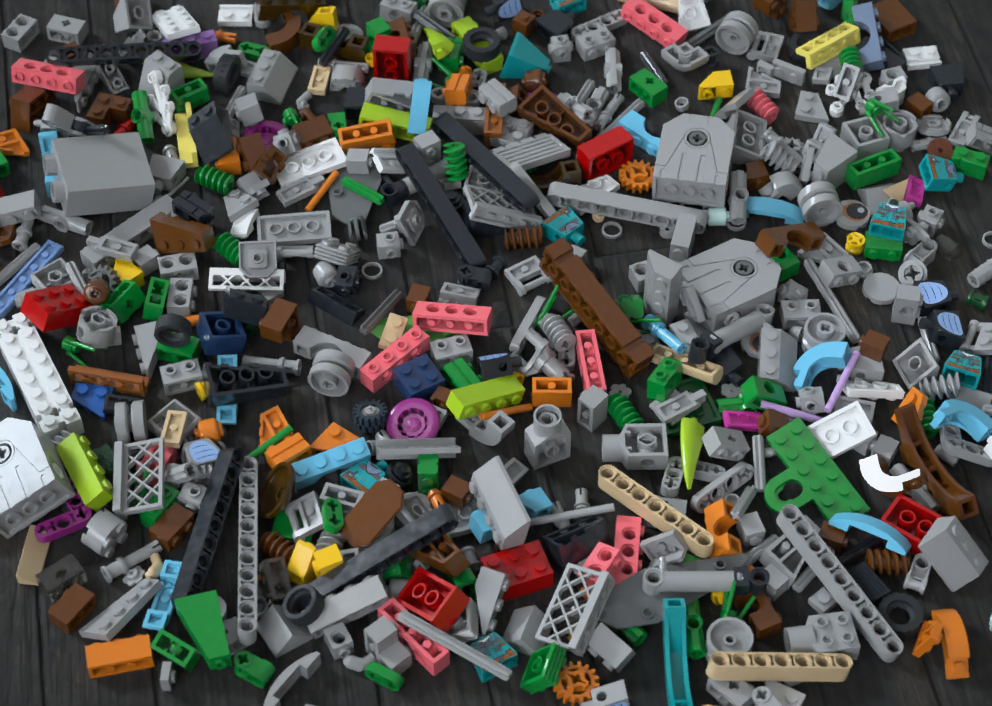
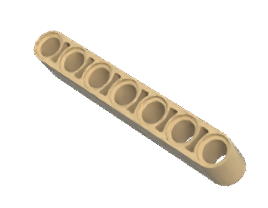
M603 465L600 467L598 486L601 490L663 533L675 529L688 545V550L700 558L711 556L714 537L710 532L614 466Z
M718 651L711 655L706 668V674L709 678L717 681L843 682L851 670L853 660L848 655L842 653Z

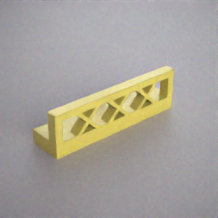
M844 22L796 48V54L805 57L806 68L812 70L839 55L840 51L845 47L859 44L861 42L860 28Z
M185 102L186 113L174 114L180 160H185L186 168L199 167L197 148L189 132L187 120L192 115L190 102Z

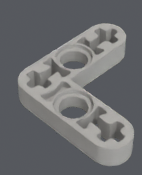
M477 68L472 71V88L487 83L486 70ZM441 87L432 89L431 101L434 104L446 105L445 99L442 98L443 88ZM471 90L465 106H480L479 90Z
M955 425L940 427V441L944 452L970 462L992 467V459L983 450L984 446L962 440L960 427Z
M673 456L668 460L660 493L665 497L673 498L679 493L684 477L681 457ZM697 461L696 469L698 470H695L693 479L713 482L724 474L726 470L720 465Z

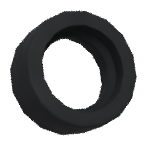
M177 314L162 315L156 321L154 337L160 344L167 347H183L190 342L191 322ZM165 329H176L181 333H173Z
M301 584L289 591L284 598L282 608L284 615L293 624L308 626L320 617L325 604L324 598L319 591L309 584ZM311 596L312 599L309 606L303 612L295 614L299 603Z

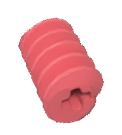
M762 89L754 90L755 94L745 104L756 116L767 120L768 126L775 121L780 109L775 106L774 102H771V99L763 93Z

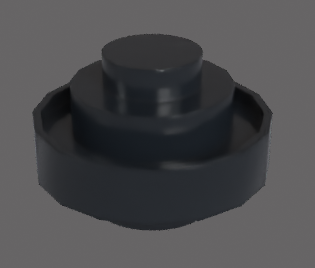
M456 190L444 191L457 213L462 210L461 206L465 201L463 194Z
M393 461L386 468L387 478L398 484L400 488H408L414 481L411 468L406 463Z

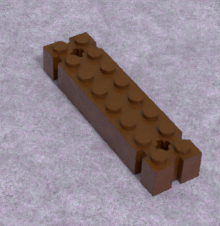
M562 237L545 247L544 257L541 258L539 267L547 277L553 280L552 284L554 286L559 285V293L588 330L595 329L596 339L613 362L615 364L618 363L621 367V372L630 381L647 371L650 365L649 362L655 355L654 349L649 343L642 341L641 332L632 325L630 318L621 311L618 303L609 296L607 289L598 282L595 274L586 267L584 260L577 254H573L574 249L572 245Z

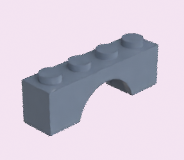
M872 2L852 6L855 25L860 30L870 34L868 43L859 50L864 72L885 68L884 61H887L885 51L881 49L884 46L882 36L879 37V32L882 31L880 22L876 21V18L879 17L877 7L874 8Z

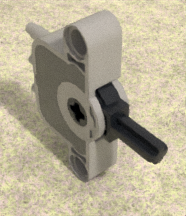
M49 103L46 105L42 120H35L33 122L34 126L40 127L42 132L57 130L58 138L106 135L109 133L107 125H94L86 119L76 117L65 109Z

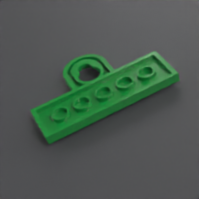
M800 417L766 437L768 444L787 467L785 471L772 478L765 487L764 500L772 512L779 514L787 504H793L800 510L811 502L816 505L827 521L836 513L849 512L866 515L870 512L868 505ZM795 482L801 486L802 494L797 498L787 501L779 499L778 495L787 483Z

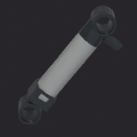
M449 154L443 155L441 161L428 166L436 179L451 177V175L446 174V171L450 170V168L445 167V164L450 162L444 160V157L449 156ZM467 161V162L465 163V164L468 165V169H467L466 171L469 170V167H470V165H471V164ZM384 175L382 178L385 183L380 187V194L385 196V202L382 203L384 207H395L399 200L417 192L409 177H405L395 183L388 175Z

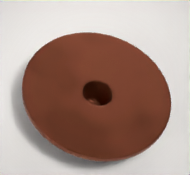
M944 138L933 139L927 148L928 154L950 160L953 154L952 145Z

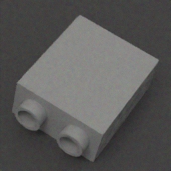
M139 132L52 139L51 154L43 155L45 176H53L55 180L50 183L53 203L61 202L65 217L142 210L153 202L155 181Z

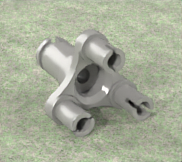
M532 327L527 330L524 338L535 346L536 351L529 362H526L521 357L523 367L517 368L519 373L523 374L525 378L544 372L548 377H571L573 381L575 375L571 374V371L556 358L557 354L553 345ZM515 351V352H513V353L510 355V357L519 356V355H518L517 352Z

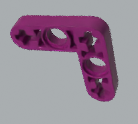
M71 477L68 478L75 496L65 501L69 512L41 522L35 527V536L40 543H48L85 528L93 517L91 509L84 505ZM74 499L81 500L80 504L78 505H72L70 503ZM82 511L86 518L82 519L79 512ZM61 522H69V525L65 528L58 527Z

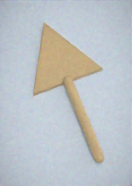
M908 179L883 189V191L890 199H896L899 202L903 201Z

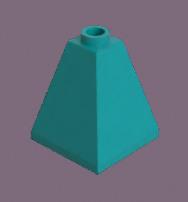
M517 32L500 78L522 79L525 76V72L532 69H542L548 76L552 66L549 65L550 60L521 33Z

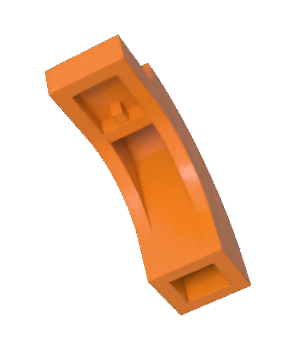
M952 608L931 610L932 621L937 620L944 624L941 631L943 633L941 642L944 651L946 679L969 678L968 658L970 657L965 627L960 615Z

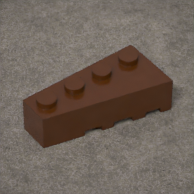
M543 84L517 107L518 116L533 122L534 125L576 148L580 144L592 139V130Z

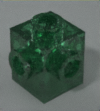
M106 443L100 448H95L93 452L98 457V464L105 471L104 476H109L114 472V452Z

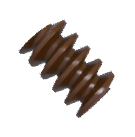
M524 226L523 232L520 227H517L515 232L512 227L509 228L508 232L504 227L506 249L509 250L510 246L513 245L514 250H517L518 245H520L521 249L524 250L526 244L529 249L532 248L533 244H535L536 249H539L540 244H542L541 226L538 227L537 231L534 226L531 227L530 231L527 226Z
M269 531L260 538L257 548L287 570L296 545L291 546V541H285L283 535L279 537L277 531L272 534Z
M867 549L865 562L874 572L878 569L880 575L886 570L888 576H890L892 570H895L896 576H899L900 570H903L904 575L907 576L910 569V551L904 556L892 550L889 554L887 549H884L882 553H880L879 549H875L873 553L871 549Z

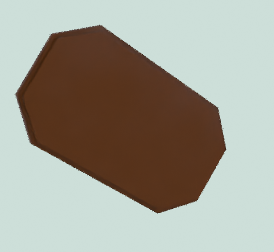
M391 479L376 481L344 518L341 535L353 548L369 547L403 508L404 492Z

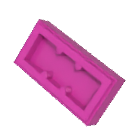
M909 175L903 200L907 203L914 202L916 207L920 208L925 190L923 180Z
M724 410L722 413L725 428L758 432L757 418L761 415V412Z

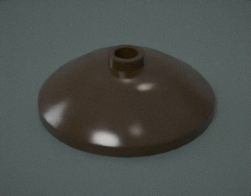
M280 462L265 478L258 494L257 514L259 517L266 520L271 519L282 512L292 501L296 475L290 463Z

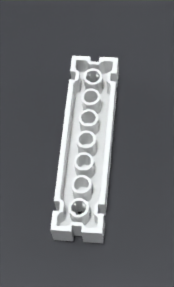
M21 312L12 315V320L6 321L5 318L1 319V353L37 427L52 438V440L62 430L70 433L75 432L78 435L85 433L82 419L76 407L74 408L73 401L35 326Z

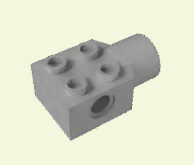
M551 404L537 407L534 411L533 424L525 429L524 453L534 470L570 457L571 432L562 419L560 409Z
M666 423L626 424L620 434H602V461L622 462L627 470L666 469L668 464Z
M850 610L808 616L806 625L784 628L786 653H842L851 657L852 660H857L860 644Z

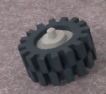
M366 399L365 402L360 401L359 404L356 403L354 405L355 408L353 407L352 409L353 424L358 431L362 430L363 433H366V431L372 433L373 430L379 432V428L381 430L384 429L388 418V408L384 402L381 404L380 400L375 402V399H372V401Z

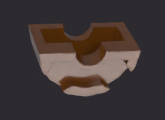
M271 144L267 147L265 154L257 158L252 166V171L263 180L267 178L270 186H272L278 179L276 177L277 172H282L286 167L284 163L288 157Z

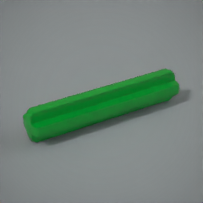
M344 176L341 179L342 186L378 205H382L385 202L384 195L350 177Z

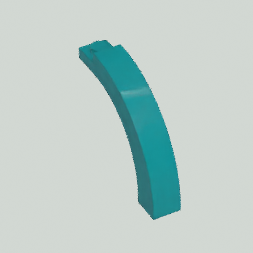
M663 598V651L668 706H693L687 664L684 598Z

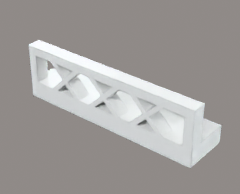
M210 268L208 289L209 291H225L226 287L250 292H284L286 273L284 269H276L269 278L249 279L239 268ZM213 281H225L221 285H213ZM231 282L243 283H241L239 286H234ZM249 282L262 283L258 286H252ZM268 282L280 283V287H272Z

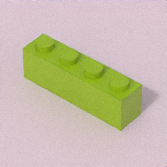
M470 16L452 22V33L456 35V38L463 39L464 34L474 27L477 28L478 24ZM479 41L473 43V46L485 48L490 46V43ZM500 52L498 57L492 61L482 63L476 61L474 63L478 68L486 70L487 75L503 69L504 57Z
M364 102L359 116V124L390 118L396 138L413 142V137L420 135L407 132L409 112ZM427 117L425 132L431 130V117Z
M512 374L451 390L446 406L458 420L479 415L481 412L517 405L522 401L526 389Z
M73 432L59 443L56 449L84 505L97 512L113 499V491L111 490L113 486L105 478V471L98 464L97 455L90 449L89 440L84 435L80 436Z

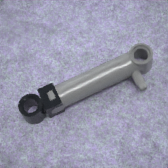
M760 303L756 306L755 311L715 332L708 330L702 333L700 337L693 338L689 348L688 360L694 364H704L707 357L711 360L719 356L722 349L762 327L774 328L771 325L775 312L774 307L767 303Z
M661 556L659 558V569L652 567L644 572L642 588L646 594L651 596L658 595L661 592H730L732 582L736 581L734 596H748V591L753 595H763L768 589L770 574L762 567H755L750 573L748 567H733V571H667L666 558ZM655 580L657 581V583H651L649 581Z

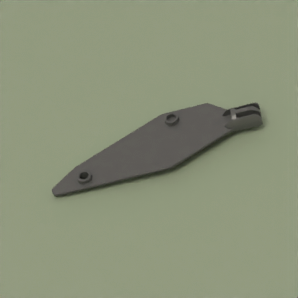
M375 163L371 167L369 174H348L347 166L338 169L339 176L329 188L332 217L348 225L351 242H354L353 232H356L357 241H361L360 231L362 230L364 239H368L365 221L373 202L342 186L341 179L344 176H348L378 192L382 179Z
M740 553L667 565V571H733V567H742L747 562L748 556ZM644 568L613 587L599 621L616 630L656 624L663 621V598H684L687 606L708 592H661L655 596L648 595L642 588L643 575L648 569ZM655 580L649 581L651 583H657V581ZM588 600L578 601L581 606L587 603ZM575 602L566 604L567 613L577 608ZM579 613L569 617L571 624L579 622Z

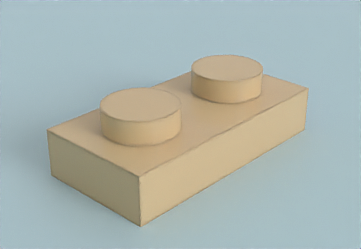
M314 65L308 86V91L312 95L325 96L331 76V67Z
M390 312L378 348L385 350L403 336L408 318Z
M167 411L161 437L165 440V447L180 448L188 419V412Z

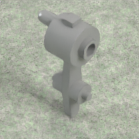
M904 200L900 201L899 206L906 209L907 228L905 235L909 238L916 236L924 242L930 241V236L927 234L929 225L925 222L916 223L912 220V209L915 208L916 204L914 202L907 203Z

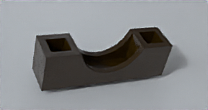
M257 0L255 10L258 21H275L280 14L289 10L301 11L310 20L319 7H326L327 4L326 0Z
M309 22L304 23L299 32L300 48L315 51L312 47V40L322 28L321 25ZM353 33L349 39L344 40L334 56L364 63L365 56L370 53L369 37Z
M577 159L559 162L553 171L544 175H533L525 170L542 193L548 192L552 182L581 186L582 172Z

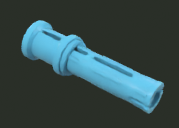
M648 314L644 318L656 317L653 314ZM663 322L641 323L643 329L649 330L653 337L660 338L677 354L680 355L686 351L687 348L685 347L687 345L668 331Z

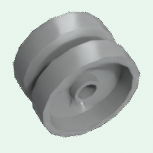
M429 0L427 15L443 27L451 28L452 22L463 18L466 0Z
M731 11L716 30L715 39L717 44L727 53L742 55L747 52L757 37L759 27L756 21L747 13Z
M813 182L804 187L797 196V202L806 223L814 222L818 227L827 226L836 221L842 214L843 206L834 185L830 182Z
M830 313L813 314L806 320L801 341L804 353L822 343L832 341L844 342L846 325L836 315Z
M323 349L317 352L312 363L313 366L308 374V383L314 390L325 396L340 397L345 395L349 390L351 379L356 370L355 362L350 356L339 350Z
M144 400L133 401L131 413L126 402H115L114 425L117 440L123 441L124 444L131 443L132 432L135 442L148 440Z
M724 617L714 621L707 630L705 642L707 662L709 663L711 655L718 651L751 652L754 636L751 628L744 621L734 617Z

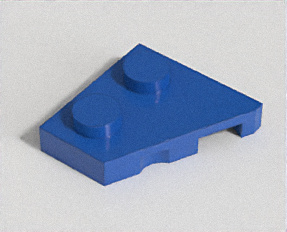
M76 382L71 399L77 406L83 407L88 413H94L99 416L101 421H105L107 414L103 413L106 393L114 394L115 390L114 387Z

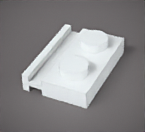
M220 5L218 26H252L253 5Z
M936 45L902 49V55L906 58L905 64L908 71L929 69L930 66L942 65Z
M372 148L369 151L374 156L372 159L379 173L405 174L404 169L397 160L396 148Z

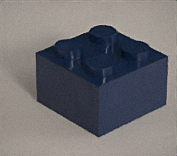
M223 311L200 312L196 331L205 355L240 354L243 352L247 336L241 321L223 317Z
M427 353L392 368L393 383L405 400L421 398L429 402L439 385L445 387L444 377Z

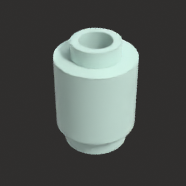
M708 208V210H703L708 214V226H726V222H729V211H726V208Z

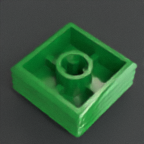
M554 642L532 652L520 688L523 687L530 694H534L538 691L543 692L550 686L555 687L560 681V669L567 660L565 657L566 649H563V646L560 647V644L557 645Z

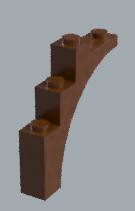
M909 403L894 409L902 442L899 445L902 461L904 464L914 467L915 470L920 469L928 476L929 483L926 486L928 490L932 491L933 498L940 505L938 511L950 516H956L959 520H965L979 514L975 494L958 484L946 471L934 453L922 428L915 404Z

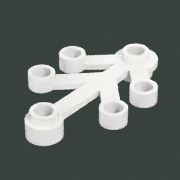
M154 70L148 74V81L154 85L157 99L153 94H148V103L158 110L153 111L155 114L154 122L157 121L161 125L162 133L166 137H172L177 131L176 124L172 121L175 105L173 101L168 102L170 94L169 85H159L163 82L162 72Z
M864 72L863 81L858 83L857 89L863 88L865 92L864 98L869 100L868 94L875 93V91L869 85L872 81L871 75ZM840 74L835 76V84L837 83ZM829 84L826 86L825 92L827 95H833L835 85ZM859 91L855 99L857 110H859L860 104H866ZM840 99L830 105V115L841 117L844 105L848 101Z

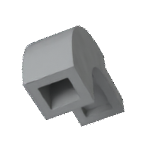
M499 410L487 420H481L480 414L458 420L469 430L471 437L486 445L498 444L513 431L515 421L502 410Z

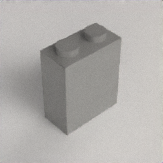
M679 212L670 244L669 259L680 263L690 258L695 240L697 215Z

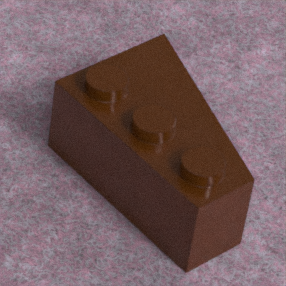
M26 85L13 95L9 101L11 106V129L16 128L17 131L30 134L33 122L40 120L38 116L42 111H45L48 103L51 104L54 101L56 91Z
M159 212L149 219L159 254L206 252L216 244L212 226L195 221H185L178 216L171 217L165 215L164 212Z
M447 534L410 555V557L454 578L471 565Z

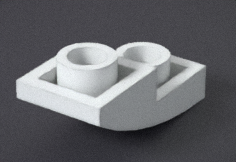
M253 209L235 220L231 228V235L238 237V239L247 238L254 230L253 222L257 219L256 216H259V210Z

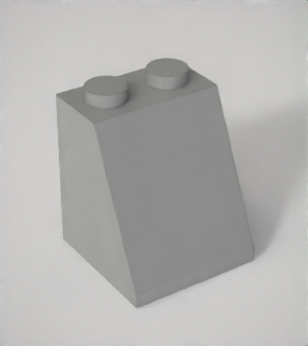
M159 50L145 58L138 91L145 90L147 95L153 94L157 99L154 85L148 81V74L154 70L162 72L163 82L159 85L168 84L170 90L185 84L182 65ZM149 105L151 108L158 111L153 105Z
M830 132L815 161L811 183L826 181L833 184L835 188L845 182L844 176L847 164L856 161L858 151L833 132Z

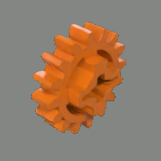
M636 159L634 163L627 161V165L623 164L622 169H619L618 181L621 182V187L626 186V191L632 189V193H635L636 190L640 194L642 190L649 192V188H652L654 166L650 167V162L644 164L643 160L640 163Z
M571 661L569 662V667L564 665L559 672L560 681L553 687V691L557 692V699L563 697V704L570 701L571 706H575V703L580 705L583 701L591 700V690L599 687V676H595V669L589 671V664L583 667L581 666V661H578L577 665H574Z

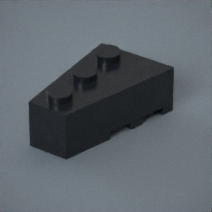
M597 514L542 537L548 559L566 569L568 563L574 564L592 553L598 542L607 544L611 541L605 519Z

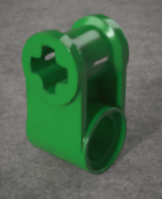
M345 111L327 113L328 123L333 130L331 138L335 137L340 144L338 129L347 127Z
M239 651L234 656L235 674L258 688H264L276 671L269 661L261 659L248 651Z

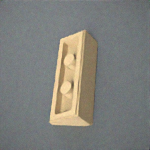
M35 525L29 526L16 573L18 584L39 586L50 542H38L34 532Z

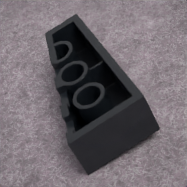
M204 362L201 371L209 407L285 397L289 387L285 369L249 368L246 365L235 367L229 366V364L212 365L210 362Z

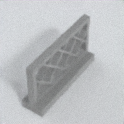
M469 184L464 186V191L471 208L470 220L508 229L512 227L513 230L520 227L522 232L524 226H527L529 231L534 226L537 231L543 221L541 216L536 215L534 208L523 213L515 208V205L499 191Z
M163 437L124 444L123 441L114 442L112 510L120 519L125 520L127 515L164 508L165 440ZM159 445V449L154 454L148 451L152 446ZM140 449L141 451L134 458L130 456V450ZM146 453L150 458L142 464L139 460ZM156 460L159 462V465L152 471L148 467ZM137 464L140 468L133 475L130 473V469ZM144 471L150 473L144 481L138 479ZM155 477L158 479V483L151 488L148 484ZM134 481H137L140 485L132 492L129 490V487ZM146 488L150 492L142 499L138 494ZM154 494L158 496V503H148V500ZM134 498L140 501L135 507L129 508V503Z
M455 437L375 439L376 460L418 459L419 454H437L439 458H456V453H461V447L455 445Z
M568 563L534 638L547 644L556 642L557 645L560 644V647L563 646V649L583 657L616 580L609 572L603 570L598 572ZM572 570L578 571L580 577L570 582L569 576ZM593 576L598 577L596 583L588 587L586 580ZM583 582L585 589L575 594L573 586ZM570 589L572 596L562 600L560 597L562 592ZM588 594L589 599L587 603L580 606L577 599ZM574 601L577 608L567 613L564 605ZM561 607L564 615L553 620L552 614L554 610ZM579 613V622L571 625L569 617ZM566 619L568 627L558 632L555 624ZM553 627L555 634L544 637L545 630ZM571 632L572 637L569 644L562 643L560 637Z

